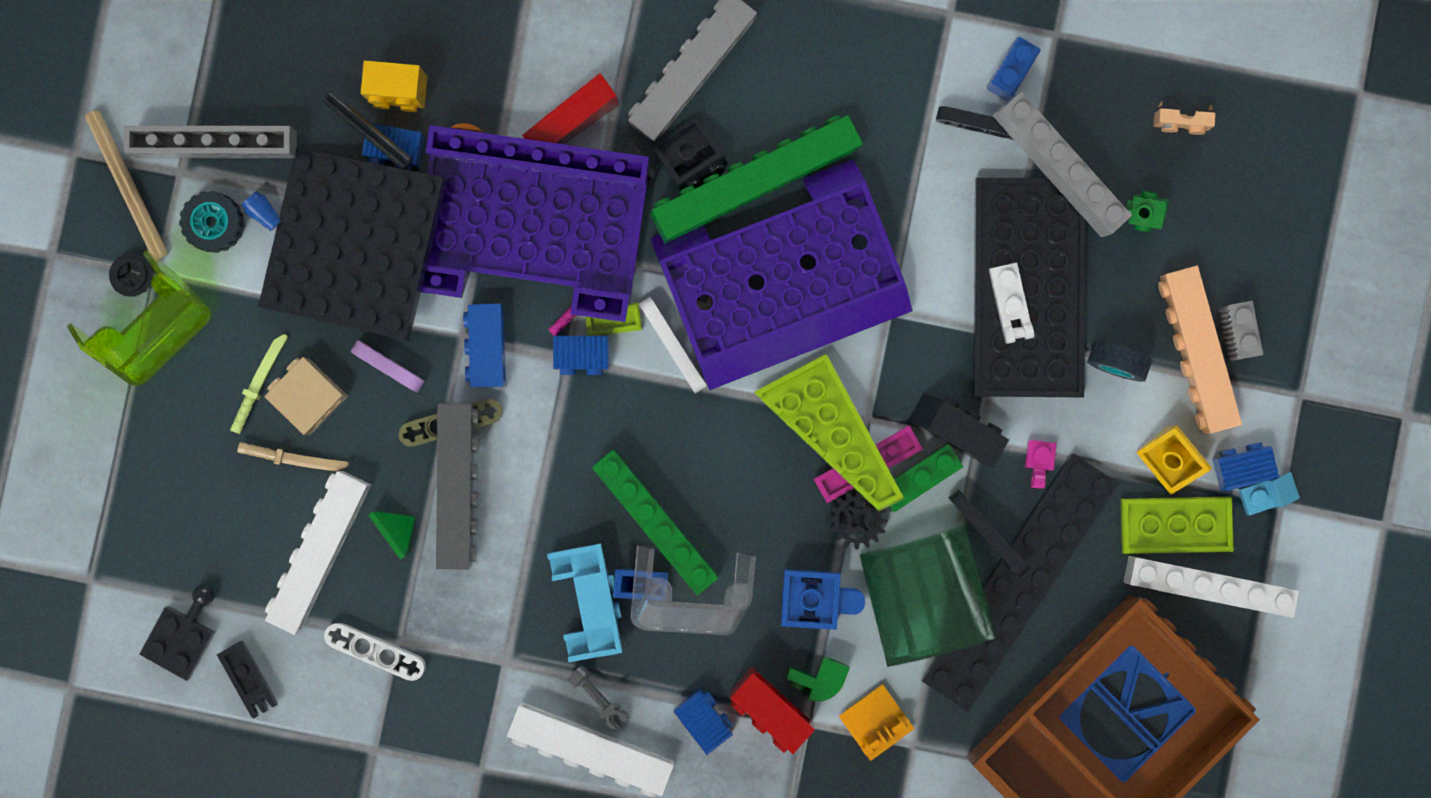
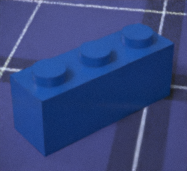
M502 304L468 305V311L463 312L464 328H468L469 339H464L465 355H469V366H465V381L470 382L471 388L506 387L504 306Z

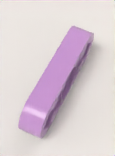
M359 340L356 341L350 351L417 393L425 382L414 373Z

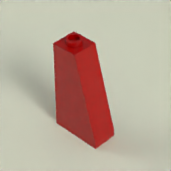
M599 73L522 134V137L529 140L566 144L618 107L617 95L602 74Z

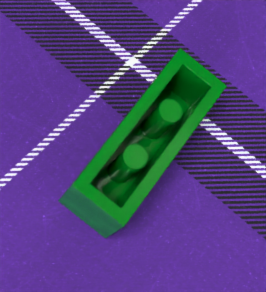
M949 444L942 445L893 478L904 499L889 506L891 512L895 513L963 468V465Z

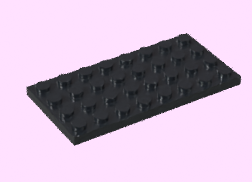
M975 178L973 397L1084 398L1085 219L1049 178ZM1017 263L1029 318L1034 331V338L1026 340L1024 337L1015 339V342L1006 344L989 269ZM1020 319L1011 321L1012 328L1021 327Z

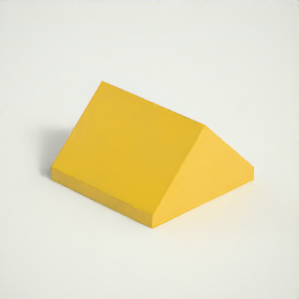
M1177 425L1165 427L1136 452L1170 494H1173L1212 469Z

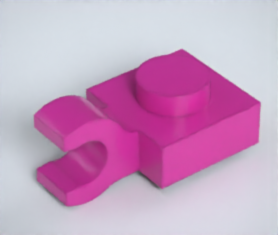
M1027 441L1025 468L1033 469L1030 488L1042 489L1045 487V470H1054L1057 443Z

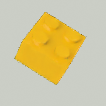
M364 61L361 95L377 109H390L391 105L401 106L400 110L417 112V108L425 109L428 76L419 65Z

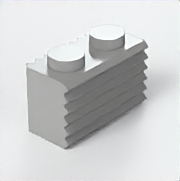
M1253 301L1221 307L1218 311L1221 312L1220 317L1222 320L1220 322L1223 323L1224 338L1227 339L1225 343L1227 344L1226 349L1229 350L1227 354L1230 355L1228 359L1233 361L1263 355Z

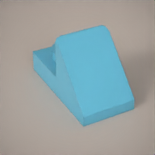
M1291 472L1280 475L1278 479L1238 489L1246 515L1249 516L1274 507H1284L1300 498Z

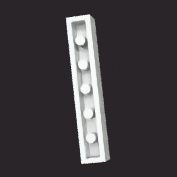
M337 471L336 474L332 473L325 485L328 491L324 499L320 498L313 510L316 516L312 524L308 523L302 532L301 538L304 541L300 549L296 548L290 557L289 563L292 564L288 574L283 573L277 585V588H280L276 598H271L265 609V612L268 613L265 619L266 622L293 635L301 633L372 486L371 484L344 471Z
M1128 556L1123 582L1134 586L1294 618L1299 594L1298 590L1133 556Z
M523 702L518 706L507 737L512 738V743L517 746L527 748L530 745L537 748V752L543 756L553 758V755L563 758V763L578 768L579 765L589 768L588 772L601 778H604L605 775L615 778L614 782L627 788L630 785L639 787L642 794L654 798L656 794L659 796L663 795L674 766V760Z

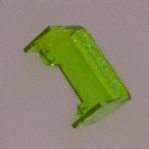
M148 250L143 254L156 272L152 277L151 286L159 296L122 332H119L114 327L104 326L96 330L91 336H88L72 323L67 326L83 352L132 386L146 383L211 318L209 308L172 269Z

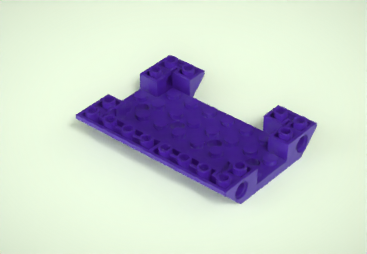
M853 159L803 178L802 181L811 202L711 241L704 225L666 244L660 234L650 238L709 391L913 311L905 280L868 186ZM856 235L864 236L867 240L866 248L856 250L851 244L852 238ZM804 255L814 257L816 261L815 267L812 270L803 269L800 265L801 257ZM753 275L761 276L764 279V287L760 290L751 289L748 284L749 278ZM708 295L712 298L713 305L709 310L704 311L698 308L697 300L700 296Z

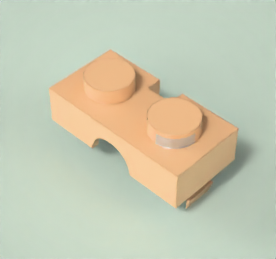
M1211 105L1208 106V111L1212 110ZM1159 109L1154 113L1153 127H1162V132H1178V128H1185L1189 130V134L1201 135L1215 126V113L1196 111L1194 116L1180 114V110Z

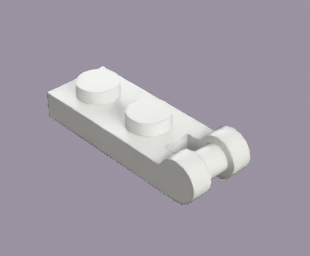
M1017 263L990 268L989 274L1006 344L1013 343L1018 338L1024 337L1025 340L1034 338V331L1030 322ZM1020 319L1021 327L1012 328L1011 321Z

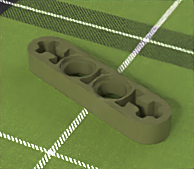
M494 399L475 402L474 407H478L479 412L486 410L489 403L492 407H497L498 412L494 413L493 419H490L489 415L479 417L482 422L474 425V429L498 422L503 415L501 403ZM437 414L402 425L399 430L400 441L409 447L436 441L437 434L432 432L431 423L437 419ZM425 422V431L429 436L428 439H425V434L415 436V442L405 438V434L409 432V427H412L413 430L423 429L421 423Z

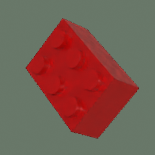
M753 667L730 690L731 706L742 716L747 713L752 717V725L762 734H765L767 731L772 735V743L783 753L788 750L791 754H794L815 731L813 721Z

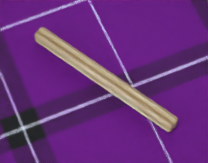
M97 110L87 113L85 119L152 258L155 260L164 258L168 252L101 113Z

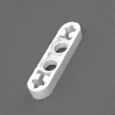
M651 297L640 302L641 309L694 393L696 394L707 387Z
M334 623L325 630L324 639L330 647L401 678L414 681L422 677L426 671V663L419 655L347 624ZM340 628L342 630L341 635L347 638L351 637V633L355 634L350 641L349 648L345 647L348 641L344 639L335 642V636L331 634V631H336ZM358 639L368 640L370 643L368 653L362 654L356 650L355 645ZM389 649L394 652L395 661L392 664L388 665L382 662L380 656L383 650ZM401 654L405 656L403 662L407 664L416 661V667L420 671H416L411 675L409 674L410 669L404 665H401L399 670L395 667L401 660Z

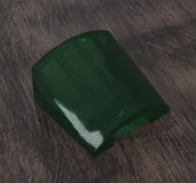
M966 525L859 555L887 667L935 657L996 638V626Z

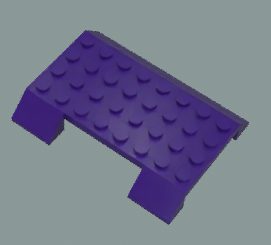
M429 125L426 153L430 155L427 174L447 179V184L421 292L462 298L470 272L573 286L572 315L626 322L632 296L647 192L649 157Z

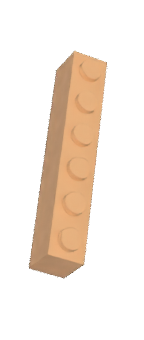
M1198 266L1160 276L1161 282L1158 283L1159 292L1162 298H1166L1167 301L1166 317L1169 324H1173L1175 330L1173 342L1177 351L1180 350L1183 361L1180 362L1184 377H1188L1189 399L1191 403H1195L1198 414H1195L1197 427L1199 430H1203V434H1211L1241 426V418Z

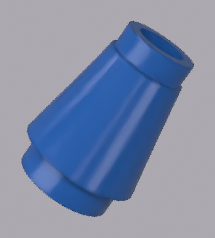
M255 191L241 205L245 209L244 213L270 232L281 222L279 215L265 194L261 195L258 191Z

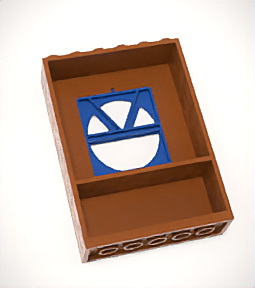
M1128 595L966 758L1004 798H1182L1260 719L1254 714L1256 708L1247 699H1242L1239 695L1234 694L1237 689L1227 679H1222L1219 675L1214 674L1217 669L1206 658L1202 659L1199 655L1196 656L1194 654L1197 651L1195 646L1186 638L1182 639L1179 635L1177 636L1175 634L1177 628L1169 620L1155 614L1157 608L1148 599ZM1126 671V679L1120 701H1118L1101 684L1100 680L1109 674ZM1144 673L1152 677L1163 689L1167 700L1129 711L1138 674ZM1090 689L1150 748L1149 750L1133 758L1112 759L1097 753L1090 747L1083 736L1080 725L1082 704ZM1168 713L1166 727L1158 740L1138 721Z

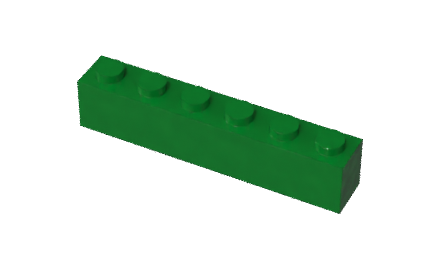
M612 450L592 467L697 596L718 579L719 576L616 450Z

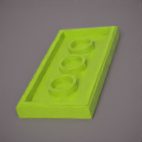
M1232 497L1120 499L1122 554L1233 552Z

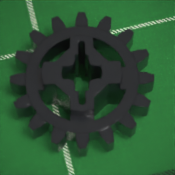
M857 490L853 497L849 492H846L845 500L837 497L836 501L839 505L837 507L830 506L829 508L835 512L834 516L827 517L828 521L834 522L829 531H837L838 534L834 539L836 541L842 538L845 539L843 546L846 548L850 543H853L855 550L859 549L860 543L869 548V540L872 539L878 542L879 539L876 534L878 532L885 533V530L880 525L888 521V519L881 518V514L886 509L878 511L864 497H861ZM861 501L865 502L866 505L862 508H853L849 503ZM849 510L857 515L863 514L861 520L866 529L857 524L851 525L853 518L848 512ZM841 511L846 515L845 524L842 527L839 524ZM874 512L875 525L872 529L869 525V516ZM853 531H861L865 536L862 538H852L848 535Z

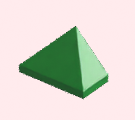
M382 511L370 513L369 517L401 560L409 556L415 517Z

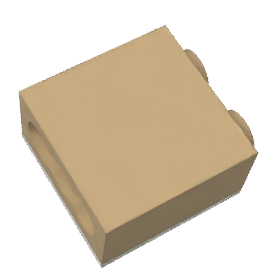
M302 357L301 359L296 358L289 364L286 369L289 372L282 379L278 377L268 386L269 392L264 397L303 435H311L348 396L312 360Z

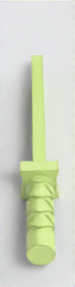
M281 335L273 341L248 390H243L242 394L245 397L230 431L238 434L241 433L255 399L260 400L261 395H259V392L279 353L288 340L287 335Z

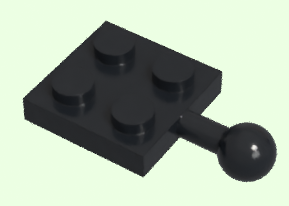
M208 585L197 586L193 590L192 599L194 602L187 615L169 605L164 607L139 655L185 681L190 680L216 633L196 621L203 607L213 602L215 597L213 589Z

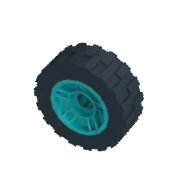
M215 191L199 192L200 194L190 197L191 199L183 205L184 208L180 212L181 219L179 220V226L182 229L181 233L186 237V241L197 249L213 253L227 251L231 246H235L237 240L241 238L242 230L245 226L243 223L244 215L241 213L239 205L230 197ZM210 217L216 219V225L213 227L208 226L210 225Z
M1095 340L1087 363L1098 370L1114 376L1145 382L1153 360L1149 356L1131 348L1111 342Z

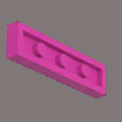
M910 425L875 444L888 469L923 450ZM833 468L814 478L826 503L854 488Z

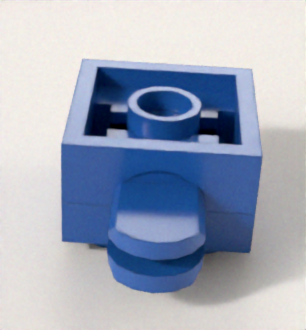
M784 568L781 626L837 630L838 614L857 615L865 607V597L857 588L840 587L839 572Z

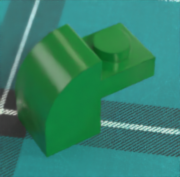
M823 655L815 675L789 666L786 679L790 680L789 685L803 691L806 687L810 688L807 695L808 700L825 701L834 697L842 689L850 667L847 664Z

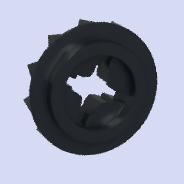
M127 253L119 256L112 263L109 270V280L114 290L119 294L127 297H137L147 292L150 284L153 283L154 270L151 268L149 261L141 255ZM131 267L133 271L142 273L135 277L134 284L130 279L122 278L130 273Z

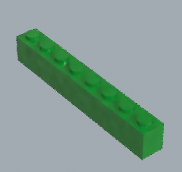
M836 115L825 121L826 126L818 130L815 127H811L800 134L801 138L793 142L791 138L776 145L777 150L767 153L766 150L759 152L752 157L753 161L746 165L739 162L727 169L729 173L721 177L718 174H714L704 179V185L696 189L692 185L678 192L679 197L671 201L667 197L654 204L655 209H652L650 215L664 243L666 244L859 150L863 143L849 115L843 118Z

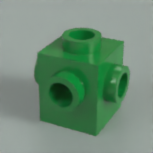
M1141 191V195L1136 194L1133 200H1128L1126 207L1132 215L1129 219V224L1135 225L1136 230L1151 232L1152 228L1163 229L1169 199L1157 198L1158 193L1151 191ZM1143 208H1148L1150 214H1145Z

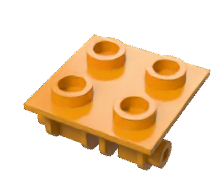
M883 684L838 716L870 761L915 729Z

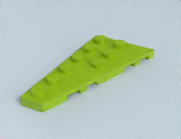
M827 354L754 391V394L878 511L904 499Z

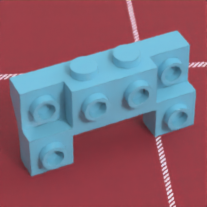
M602 543L548 553L547 556L552 570V581L571 577L574 579L584 629L563 635L567 645L568 662L622 653L623 648L618 628V618H622L619 602H614L613 599L614 575L608 574Z

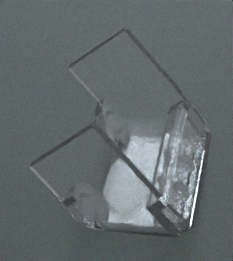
M637 545L631 620L637 628L645 631L730 635L737 630L752 602L755 556L737 553L734 584L726 589L723 605L672 602V587L670 583L663 578L652 577L655 549Z

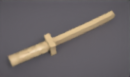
M243 442L239 443L237 451L241 454L271 459L274 461V464L278 465L286 463L330 471H339L349 465L347 461L285 452L284 449H277L276 451L256 445H248Z

